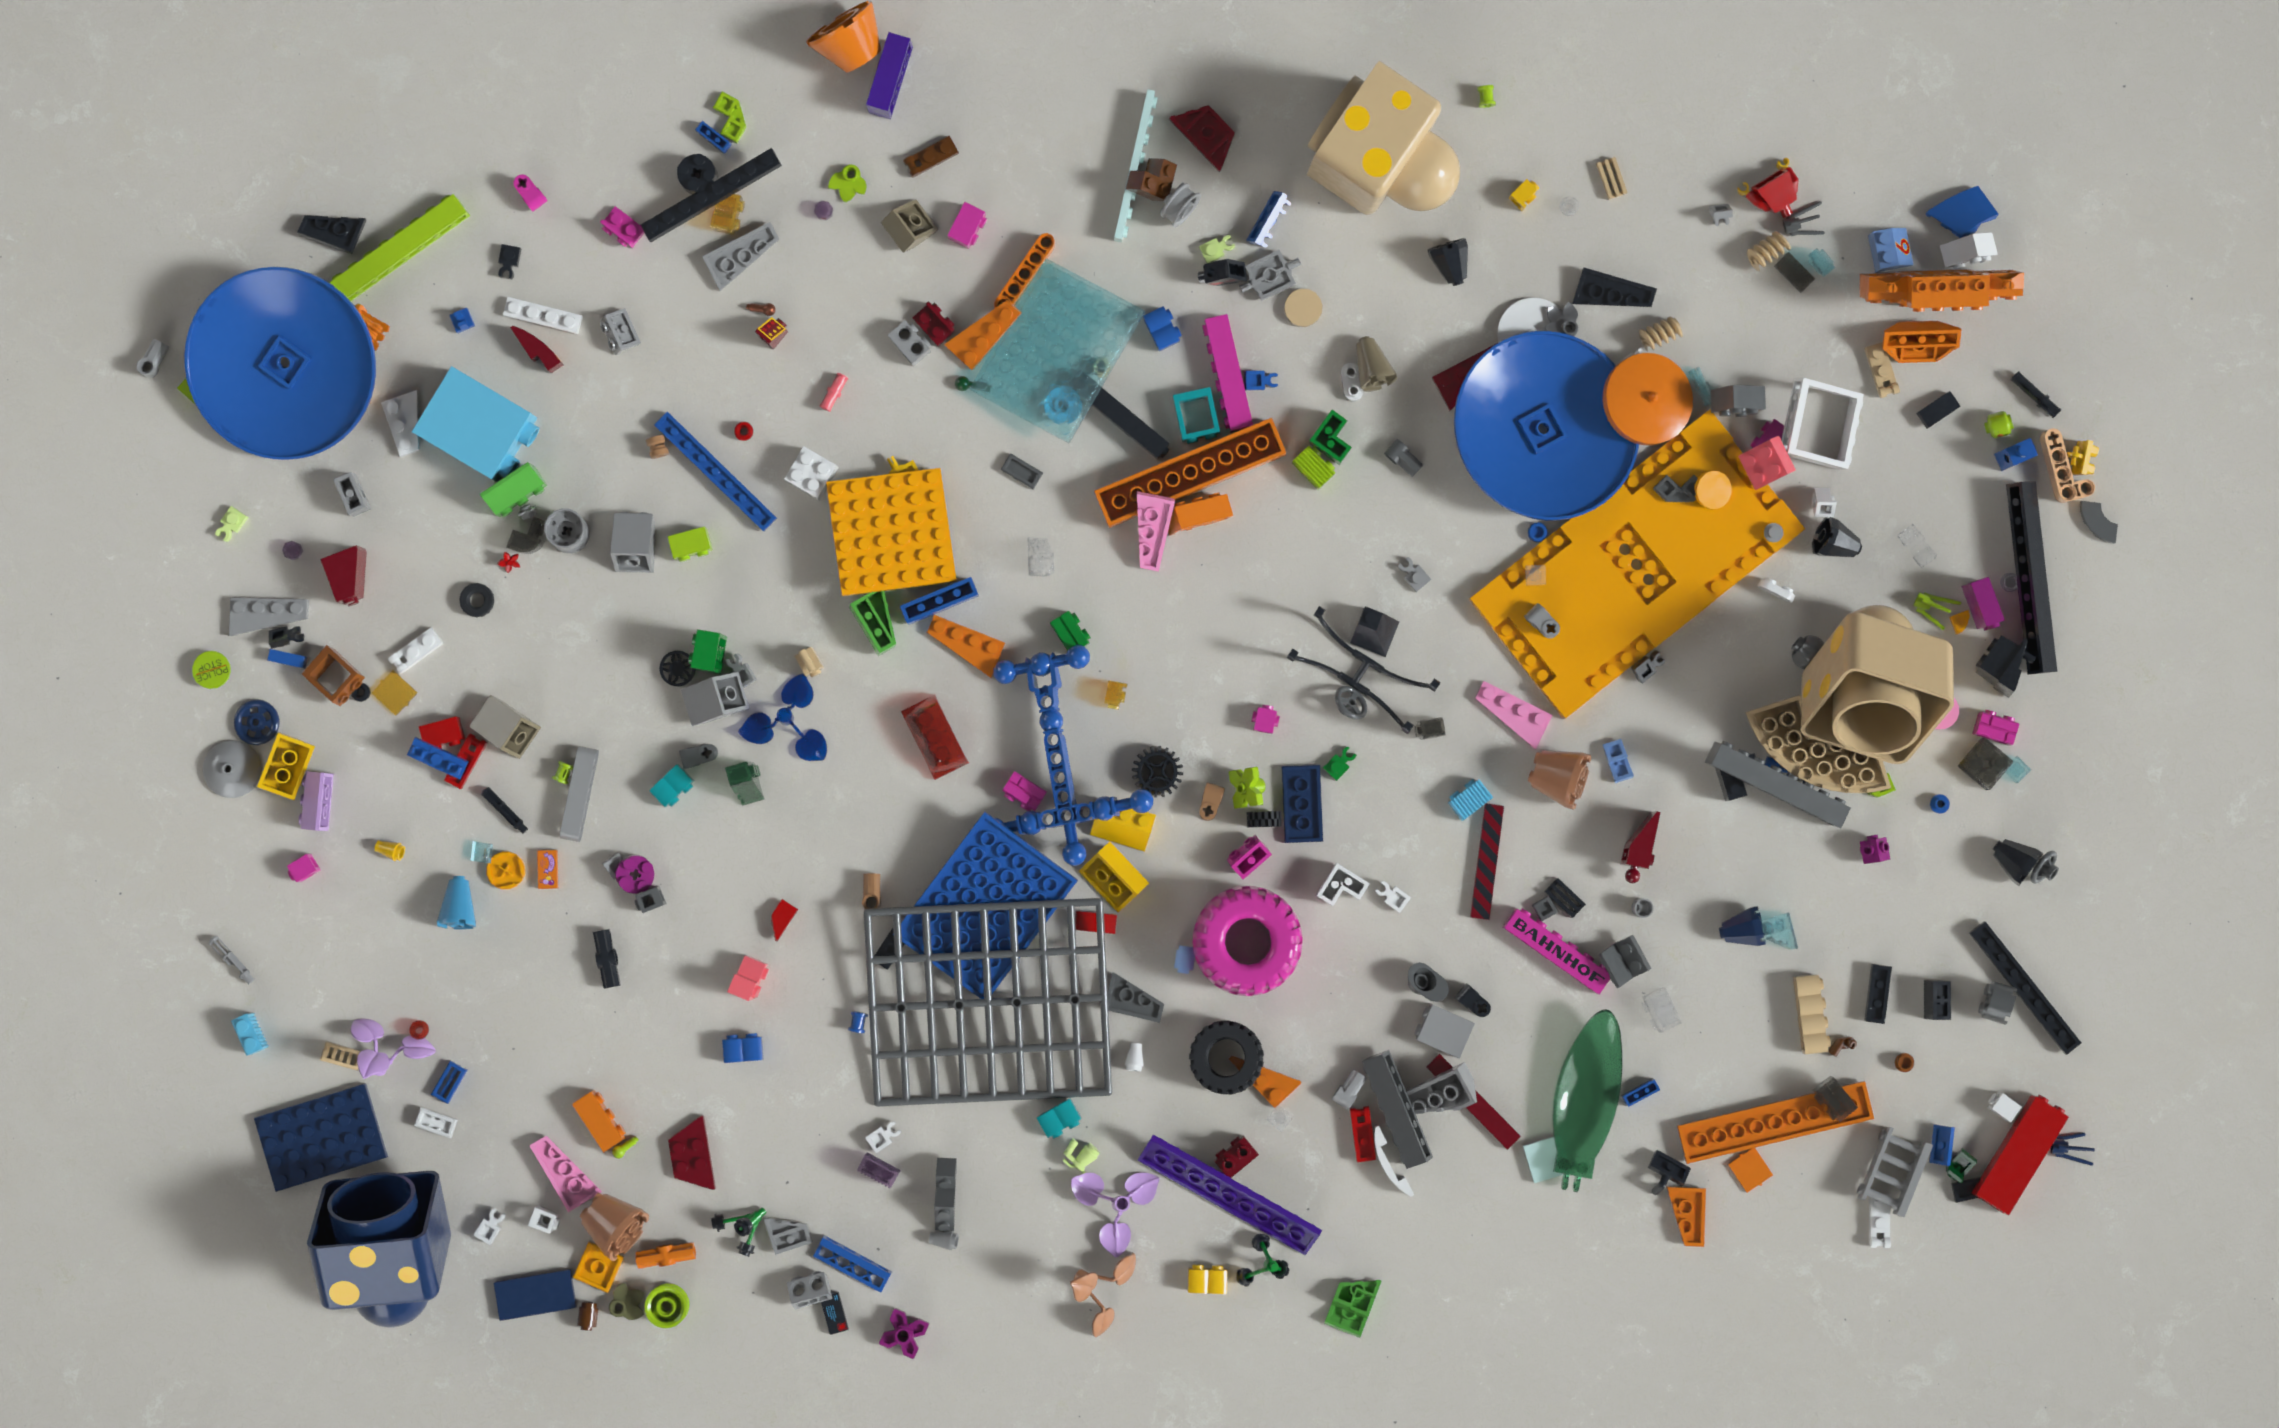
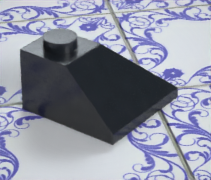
M1365 606L1350 643L1386 657L1399 621Z

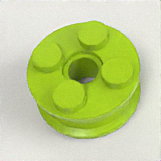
M666 1283L657 1286L649 1293L645 1301V1313L648 1320L659 1328L677 1326L688 1314L690 1306L688 1295L680 1286ZM664 1301L671 1303L672 1309L670 1311L663 1308L662 1303Z

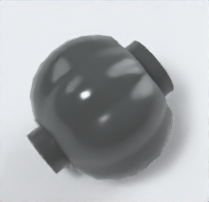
M1807 635L1804 639L1799 637L1791 647L1794 650L1792 653L1793 662L1799 668L1805 669L1825 643L1819 637Z

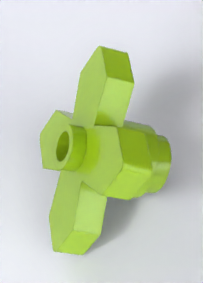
M1258 767L1245 768L1244 772L1242 769L1228 772L1230 783L1236 788V792L1232 797L1234 809L1247 807L1248 804L1250 807L1263 805L1262 793L1265 791L1266 785L1264 780L1259 777Z

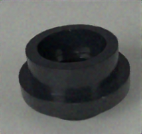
M362 683L359 688L351 693V696L354 700L363 702L370 697L371 690L367 684ZM360 689L364 690V694L362 696L358 694V691Z

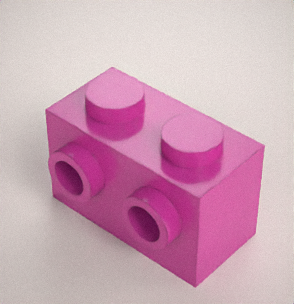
M1255 834L1253 837L1247 838L1238 850H1233L1229 854L1227 861L1244 880L1272 854Z

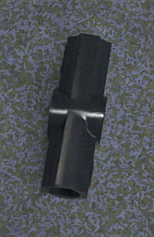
M610 929L593 932L596 947L595 959L597 967L600 969L603 988L621 986L617 969L618 956L615 948H613Z

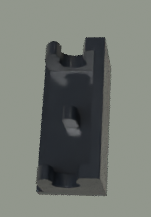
M1924 980V1019L1951 1020V981Z

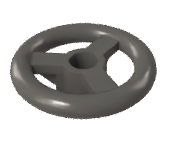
M1342 686L1337 689L1335 701L1340 713L1355 720L1364 718L1367 714V703L1361 693L1349 686ZM1343 692H1349L1351 693V696L1349 698L1341 697V694ZM1356 699H1358L1361 704V712L1357 707Z
M2055 851L2047 852L2037 862L2030 877L2032 883L2037 884L2044 878L2052 880L2057 875L2059 868L2055 866L2057 860V853Z

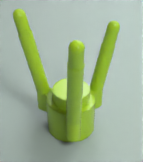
M1919 592L1913 606L1917 607L1916 611L1944 630L1945 627L1924 610H1929L1932 606L1947 613L1951 612L1950 609L1933 603V600L1957 605L1962 603L1926 592L1924 594Z

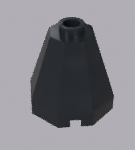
M1466 238L1446 242V244H1440L1427 250L1430 259L1448 284L1452 283L1453 286L1464 283L1463 280L1467 278L1468 262Z
M1825 517L1817 527L1815 534L1819 535L1817 540L1813 538L1812 541L1813 554L1828 557H1855L1861 552L1862 544L1860 538L1838 519Z
M2007 839L2003 842L1999 840L1992 849L1995 851L1993 854L1995 859L2012 882L2020 886L2043 855L2036 848Z

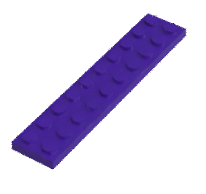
M1154 1134L1138 1158L1139 1162L1303 1255L1307 1254L1322 1232L1314 1224L1305 1221L1298 1215L1282 1208L1280 1205L1275 1204Z

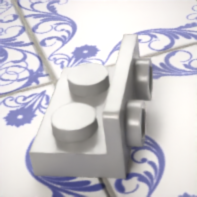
M625 308L606 314L601 319V330L606 334L609 348L614 351L615 355L641 343Z

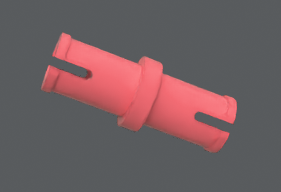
M837 373L831 387H828L826 390V396L819 405L828 412L831 411L837 398H840V392L848 380L843 374Z

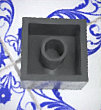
M1730 385L1711 390V413H1719L1721 417L1731 416V414H1735V417H1746L1747 415L1758 414L1759 410L1766 409L1765 386Z

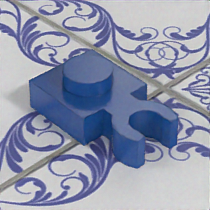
M1244 371L1245 391L1265 390V385L1270 388L1277 387L1278 384L1271 383V377H1277L1278 374L1271 373L1265 376V371Z

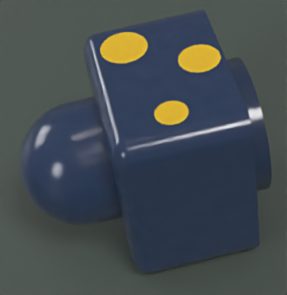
M437 1172L371 1173L355 1178L335 1179L327 1182L322 1187L307 1246L320 1302L324 1308L329 1310L356 1308L372 1324L381 1327H399L418 1317L428 1301L437 1296L451 1239V1230L440 1177Z

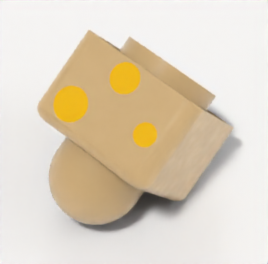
M1381 61L1377 62L1365 81L1356 75L1352 77L1320 123L1307 146L1316 152L1307 176L1365 215H1370L1377 211L1386 196L1399 205L1414 211H1429L1440 207L1452 197L1457 189L1460 180V164L1453 148L1431 131L1441 112L1440 102Z
M1884 605L1866 606L1845 616L1802 673V734L1806 737L1891 764L1907 762L1954 706L1952 645L1944 639L1914 630L1909 620L1902 613Z

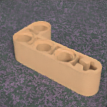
M2055 428L2043 432L2040 436V444L2055 499L2060 503H2066L2092 495L2095 491V485L2091 480L2084 479L2074 482L2061 432ZM2048 436H2053L2054 440H2048ZM2053 452L2058 453V461H2055L2052 458ZM2058 470L2064 473L2063 480L2058 478ZM2082 484L2087 486L2086 494L2081 491L2080 487ZM2063 489L2069 492L2068 498L2063 497Z

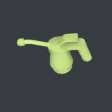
M1072 1138L1064 1151V1155L1074 1164H1070L1065 1158L1063 1162L1070 1168H1076L1084 1174L1085 1166L1096 1160L1100 1152L1089 1142L1087 1145H1084L1077 1158H1075L1072 1152L1078 1142Z

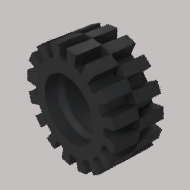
M1281 811L1246 812L1247 828L1282 827Z

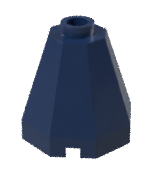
M1750 907L1722 922V927H1719L1721 939L1725 938L1727 943L1753 946L1766 945V939L1762 940L1765 933L1760 912L1756 913L1759 907Z

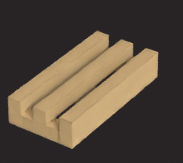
M1615 157L1596 164L1608 200L1628 193ZM1611 163L1613 165L1619 186L1621 188V192H1619L1610 166ZM1602 166H1606L1615 194L1611 193Z

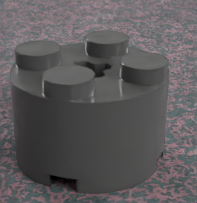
M1995 981L1991 984H1986L1984 995L1987 996L1985 1002L1980 1003L1978 1013L1982 1014L1984 1019L2006 1025L2008 1021H2005V1017L2011 1016L2016 1000L2013 992H2017V988Z

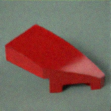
M783 899L771 915L774 939L777 942L798 911L796 907Z

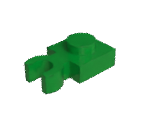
M1349 747L1343 749L1341 757L1335 754L1323 767L1336 781L1350 768L1346 763L1354 760L1357 756L1356 754L1352 757L1346 756V751L1349 750Z

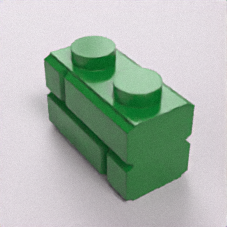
M1070 611L1065 612L1050 622V625L1067 651L1074 645L1086 647L1090 644L1088 639L1091 638L1085 628L1083 630L1080 629L1078 625L1080 620L1075 612L1071 614Z

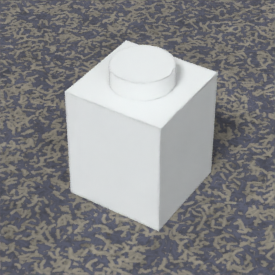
M2001 1092L1991 1096L1988 1101L1990 1104L1987 1107L2007 1122H2012L2022 1106Z

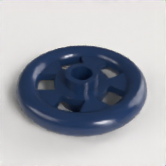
M259 699L250 700L242 704L234 716L236 734L242 741L250 745H262L269 742L277 734L280 725L276 709L270 703ZM258 707V713L251 714L250 708ZM267 711L271 716V719L266 721L263 715ZM242 717H248L246 726L241 723ZM254 719L259 720V724L257 726L253 724ZM265 726L270 729L266 735L261 732ZM249 729L256 732L254 737L247 735Z

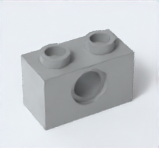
M349 472L333 479L348 515L355 517L371 510L355 473Z

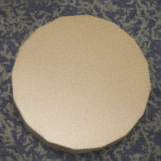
M1298 289L1288 296L1285 301L1284 311L1292 324L1298 327H1308L1318 321L1322 314L1323 305L1320 297L1310 289Z

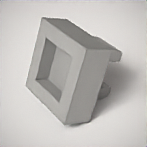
M1729 204L1709 206L1710 215L1716 226H1719L1718 222L1720 219H1724L1726 225L1729 224V218L1733 217V210Z

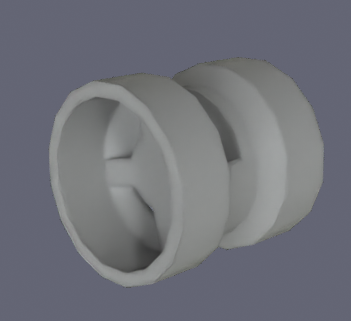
M1644 898L1635 900L1631 907L1633 914L1641 918L1649 917L1654 909L1651 901Z

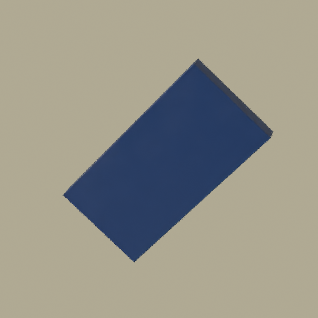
M1320 765L1282 766L1285 843L1323 842Z
M571 1269L494 1282L500 1321L577 1308Z

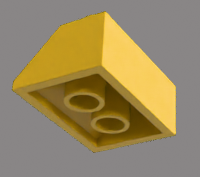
M278 732L257 787L295 800L315 746Z
M1133 809L1119 811L1120 816H1113L1107 821L1094 819L1090 835L1145 852L1156 815L1149 812L1137 813Z
M1110 841L1079 870L1082 876L1117 912H1120L1149 884Z

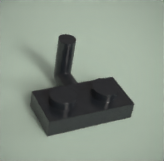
M1656 1150L1648 1168L1662 1175L1659 1183L1652 1189V1194L1658 1195L1665 1189L1668 1180L1683 1186L1691 1168Z

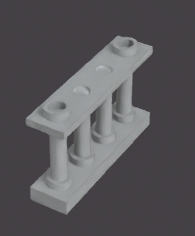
M1885 1127L1879 1133L1878 1140L1880 1141L1864 1182L1858 1186L1857 1198L1866 1200L1867 1196L1892 1206V1209H1894L1892 1214L1905 1217L1933 1145L1921 1142L1920 1145L1916 1146L1891 1135L1894 1128ZM1888 1142L1913 1152L1915 1155L1913 1163H1907L1884 1153ZM1881 1160L1906 1170L1908 1173L1906 1181H1900L1877 1171ZM1874 1178L1899 1188L1901 1191L1899 1198L1893 1199L1870 1189Z

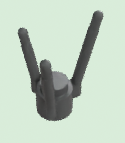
M1819 201L1783 219L1785 233H1790L1791 236L1824 235V231H1798V229H1801V223L1818 219L1820 215L1799 219L1798 216L1816 208L1822 202Z

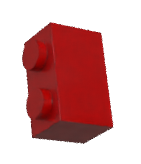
M455 716L418 726L422 740L441 749L443 745L449 744L452 747L461 744V740H465L460 717Z

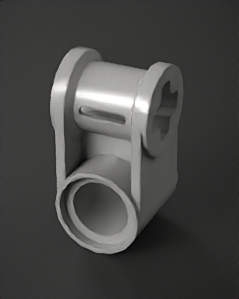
M1539 603L1524 616L1546 638H1554L1560 631L1558 622ZM1546 625H1548V626L1554 625V627H1555V628H1554V632H1555V633H1553V632L1547 633L1546 631H1547L1548 628H1547Z

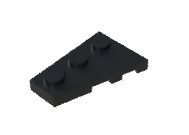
M304 215L297 233L303 237L352 254L367 220L366 218L349 219L348 217L329 218L328 216Z

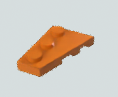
M1666 1186L1684 1246L1704 1247L1706 1188Z

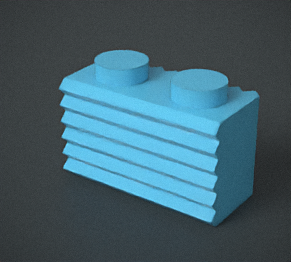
M1474 779L1470 780L1464 785L1465 790L1461 793L1457 790L1449 796L1451 800L1448 804L1461 821L1465 820L1493 798L1480 779L1476 781Z
M247 1013L231 1020L246 1056L253 1055L269 1046L267 1041H265L266 1038L263 1037L262 1030H260L261 1027L257 1023L258 1020H255V1013Z

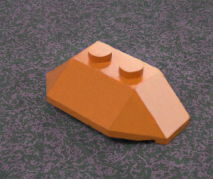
M1940 321L1898 322L1884 330L1882 348L1898 363L1938 362L1960 347L1962 329Z

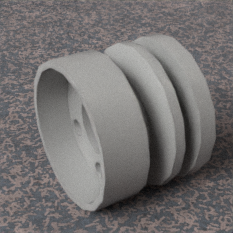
M561 508L551 513L545 522L544 532L546 538L557 550L563 553L573 554L586 546L589 540V527L576 511ZM567 529H569V530L571 531V535H570V536L566 535V534H567V532H566Z

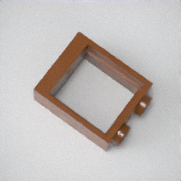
M328 645L323 648L302 673L325 697L338 706L348 701L351 693L361 686L365 678L341 654ZM336 660L350 675L336 692L332 694L318 679Z

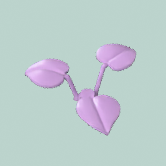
M357 1019L352 1022L351 1034L356 1040L360 1042H371L373 1040L374 1051L369 1049L363 1050L357 1057L358 1069L363 1079L372 1075H384L389 1065L392 1064L393 1060L402 1050H404L403 1053L406 1057L412 1059L425 1058L436 1052L432 1044L425 1038L418 1035H410L402 1040L403 1046H400L393 1056L388 1058L387 1054L378 1052V1040L376 1038L383 1037V1027L370 1019Z
M1084 1173L1071 1179L1073 1194L1080 1203L1093 1206L1097 1203L1098 1197L1111 1201L1112 1208L1118 1211L1114 1224H1105L1099 1233L1101 1245L1114 1257H1119L1126 1250L1130 1242L1131 1231L1126 1223L1117 1224L1122 1212L1130 1207V1197L1138 1205H1145L1151 1202L1156 1194L1160 1180L1158 1176L1150 1173L1131 1175L1124 1185L1129 1194L1126 1197L1116 1196L1115 1198L1100 1194L1104 1189V1182L1095 1173Z

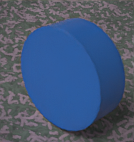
M1534 523L1528 528V537L1534 542H1541L1547 536V528L1542 523Z

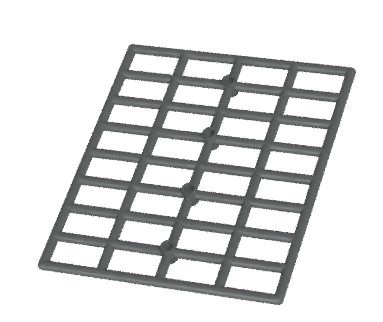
M1085 898L871 908L864 910L875 1106L1110 1096L1112 1094L1103 899ZM1096 906L1098 946L1076 947L1074 907ZM1067 907L1069 947L1047 948L1045 908ZM1038 908L1040 949L1018 950L1016 909ZM1009 910L1011 950L989 951L987 911ZM980 911L982 951L961 952L958 912ZM930 913H951L953 953L932 954ZM922 914L924 954L903 955L901 915ZM893 915L895 955L874 956L872 916ZM1077 954H1098L1099 994L1079 993ZM1069 955L1070 995L1050 996L1048 956ZM1040 956L1042 996L1022 997L1019 957ZM1011 958L1012 998H992L990 959ZM982 959L984 999L965 1000L963 998L961 960ZM953 960L955 1000L934 1001L932 961ZM924 962L926 1002L905 1001L903 963ZM895 963L897 1003L876 1004L874 964ZM1100 1001L1102 1041L1081 1042L1079 1003ZM1050 1003H1070L1072 1005L1073 1042L1052 1043ZM1012 1005L1014 1007L1016 1045L994 1046L992 1006ZM1022 1005H1043L1044 1044L1023 1045ZM964 1007H985L987 1046L965 1047ZM954 1008L956 1010L958 1048L937 1049L935 1009ZM927 1009L929 1049L908 1050L906 1010ZM896 1011L898 1013L900 1050L879 1051L877 1012ZM1103 1049L1104 1088L1083 1089L1081 1050ZM1074 1050L1076 1090L1054 1091L1053 1051ZM1045 1051L1047 1091L1026 1092L1024 1052ZM1016 1053L1018 1092L997 1093L995 1054ZM987 1054L989 1094L968 1095L966 1055ZM958 1055L960 1095L939 1096L937 1056ZM929 1057L930 1097H910L908 1058ZM900 1058L903 1098L881 1099L879 1059Z

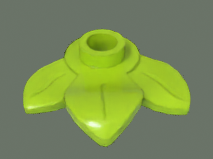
M849 164L842 169V172L833 174L828 188L833 190L839 189L842 200L848 202L853 199L856 192L864 195L867 185L866 181L861 177L859 168ZM850 171L855 173L852 178L848 177Z

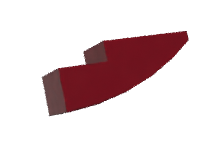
M516 326L510 327L531 360L535 362L540 359L550 373L564 365L558 356L537 337Z

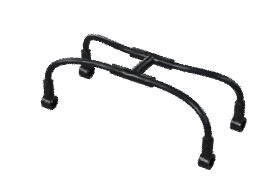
M1319 606L1313 616L1318 618L1326 631L1342 647L1352 653V656L1362 661L1361 666L1354 677L1351 678L1342 671L1339 672L1325 664L1297 656L1299 652L1293 648L1288 654L1287 659L1292 662L1297 660L1311 664L1338 676L1337 678L1354 689L1374 699L1402 728L1401 731L1409 734L1414 724L1409 721L1404 724L1387 704L1372 693L1370 689L1359 683V681L1370 666L1379 673L1382 672L1393 679L1410 685L1429 688L1434 692L1441 682L1435 678L1430 684L1417 682L1386 670L1384 666L1357 649L1354 650L1338 637L1322 617L1326 610Z

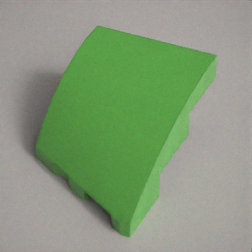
M1382 1281L1339 1283L1324 1324L1360 1338Z

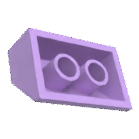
M306 771V775L302 779L304 794L301 795L300 804L303 806L302 813L299 815L301 829L329 830L334 774Z

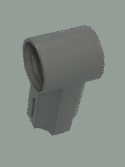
M1396 439L1384 454L1394 464H1398L1413 477L1423 464L1409 452L1410 450L1403 442Z

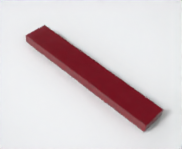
M1440 1053L1426 1066L1434 1076L1453 1068ZM1475 1090L1477 1102L1466 1108L1508 1150L1521 1136Z

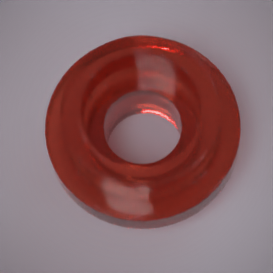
M418 1020L411 1024L409 1032L414 1039L421 1040L428 1035L429 1027L426 1022ZM418 1028H423L421 1033H416Z

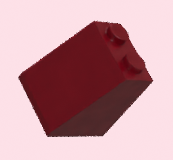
M356 545L320 559L337 603L350 607L358 604V600L364 598L367 555L365 548Z

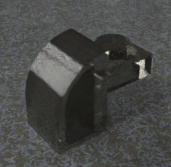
M534 517L528 534L512 530L506 548L522 554H532L540 550L545 541L538 539L539 535L542 536L544 533V521Z

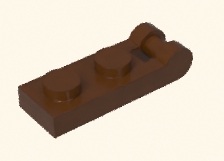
M948 136L918 153L906 157L903 162L910 169L909 173L913 178L958 155L959 152L951 137ZM920 160L922 165L917 167L914 162Z

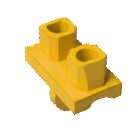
M2077 441L2073 452H2067L2068 458H2071L2072 475L2094 474L2095 466L2089 463L2090 457L2098 455L2099 447L2093 445V441Z

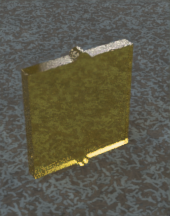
M394 670L384 680H380V684L372 692L395 716L405 706H409V702L418 693Z

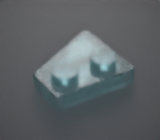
M1789 912L1762 920L1766 940L1789 950L1798 949Z

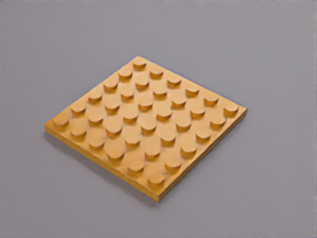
M941 468L826 482L842 596L957 581Z

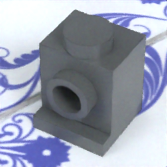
M660 886L636 895V900H634L638 911L641 910L642 913L667 904ZM648 897L653 898L652 904L647 902Z

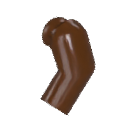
M1850 1036L1839 1037L1828 1053L1837 1057L1842 1049H1854L1857 1046V1041Z

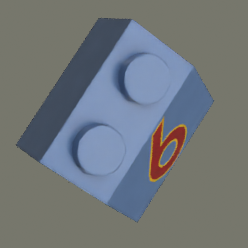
M1906 228L1878 230L1868 235L1875 273L1913 266Z

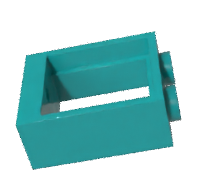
M1210 387L1173 395L1182 442L1187 441V444L1198 442L1199 438L1205 437L1206 440L1217 438V435L1220 434ZM1207 398L1214 428L1186 434L1180 404Z

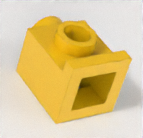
M1526 179L1510 195L1509 199L1523 211L1527 206L1525 203L1529 205L1537 197L1535 193L1539 187L1534 181Z

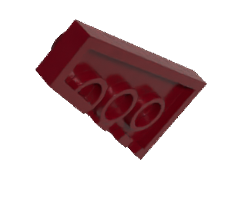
M1494 345L1432 377L1449 412L1455 407L1461 384L1473 364Z

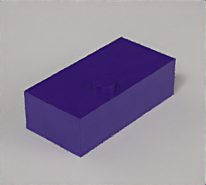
M888 32L866 103L870 114L891 120L913 50L911 38Z

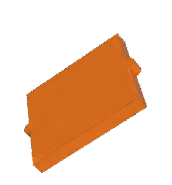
M1752 1148L1744 1154H1739L1738 1158L1728 1164L1746 1193L1758 1185L1762 1186L1764 1181L1773 1176L1756 1148Z

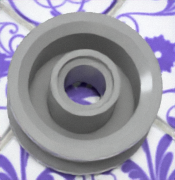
M1182 182L1174 194L1170 193L1165 198L1164 203L1166 204L1160 211L1161 217H1167L1173 222L1172 226L1175 228L1191 215L1201 198L1200 193L1195 194L1189 189L1188 183L1184 184Z

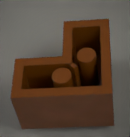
M1149 158L1146 171H1130L1126 189L1152 201H1164L1170 194L1177 164L1162 158Z

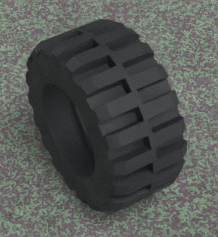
M1229 1020L1213 1022L1211 1025L1205 1026L1195 1036V1040L1191 1044V1052L1189 1054L1191 1071H1193L1196 1080L1211 1092L1223 1095L1243 1092L1252 1086L1261 1074L1260 1072L1264 1064L1262 1044L1256 1034L1241 1023ZM1224 1039L1237 1042L1242 1047L1245 1055L1242 1068L1231 1076L1217 1074L1209 1063V1052L1212 1046Z

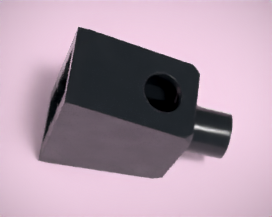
M1223 259L1204 264L1203 271L1198 272V280L1200 283L1205 282L1206 284L1216 286L1247 281L1245 262Z

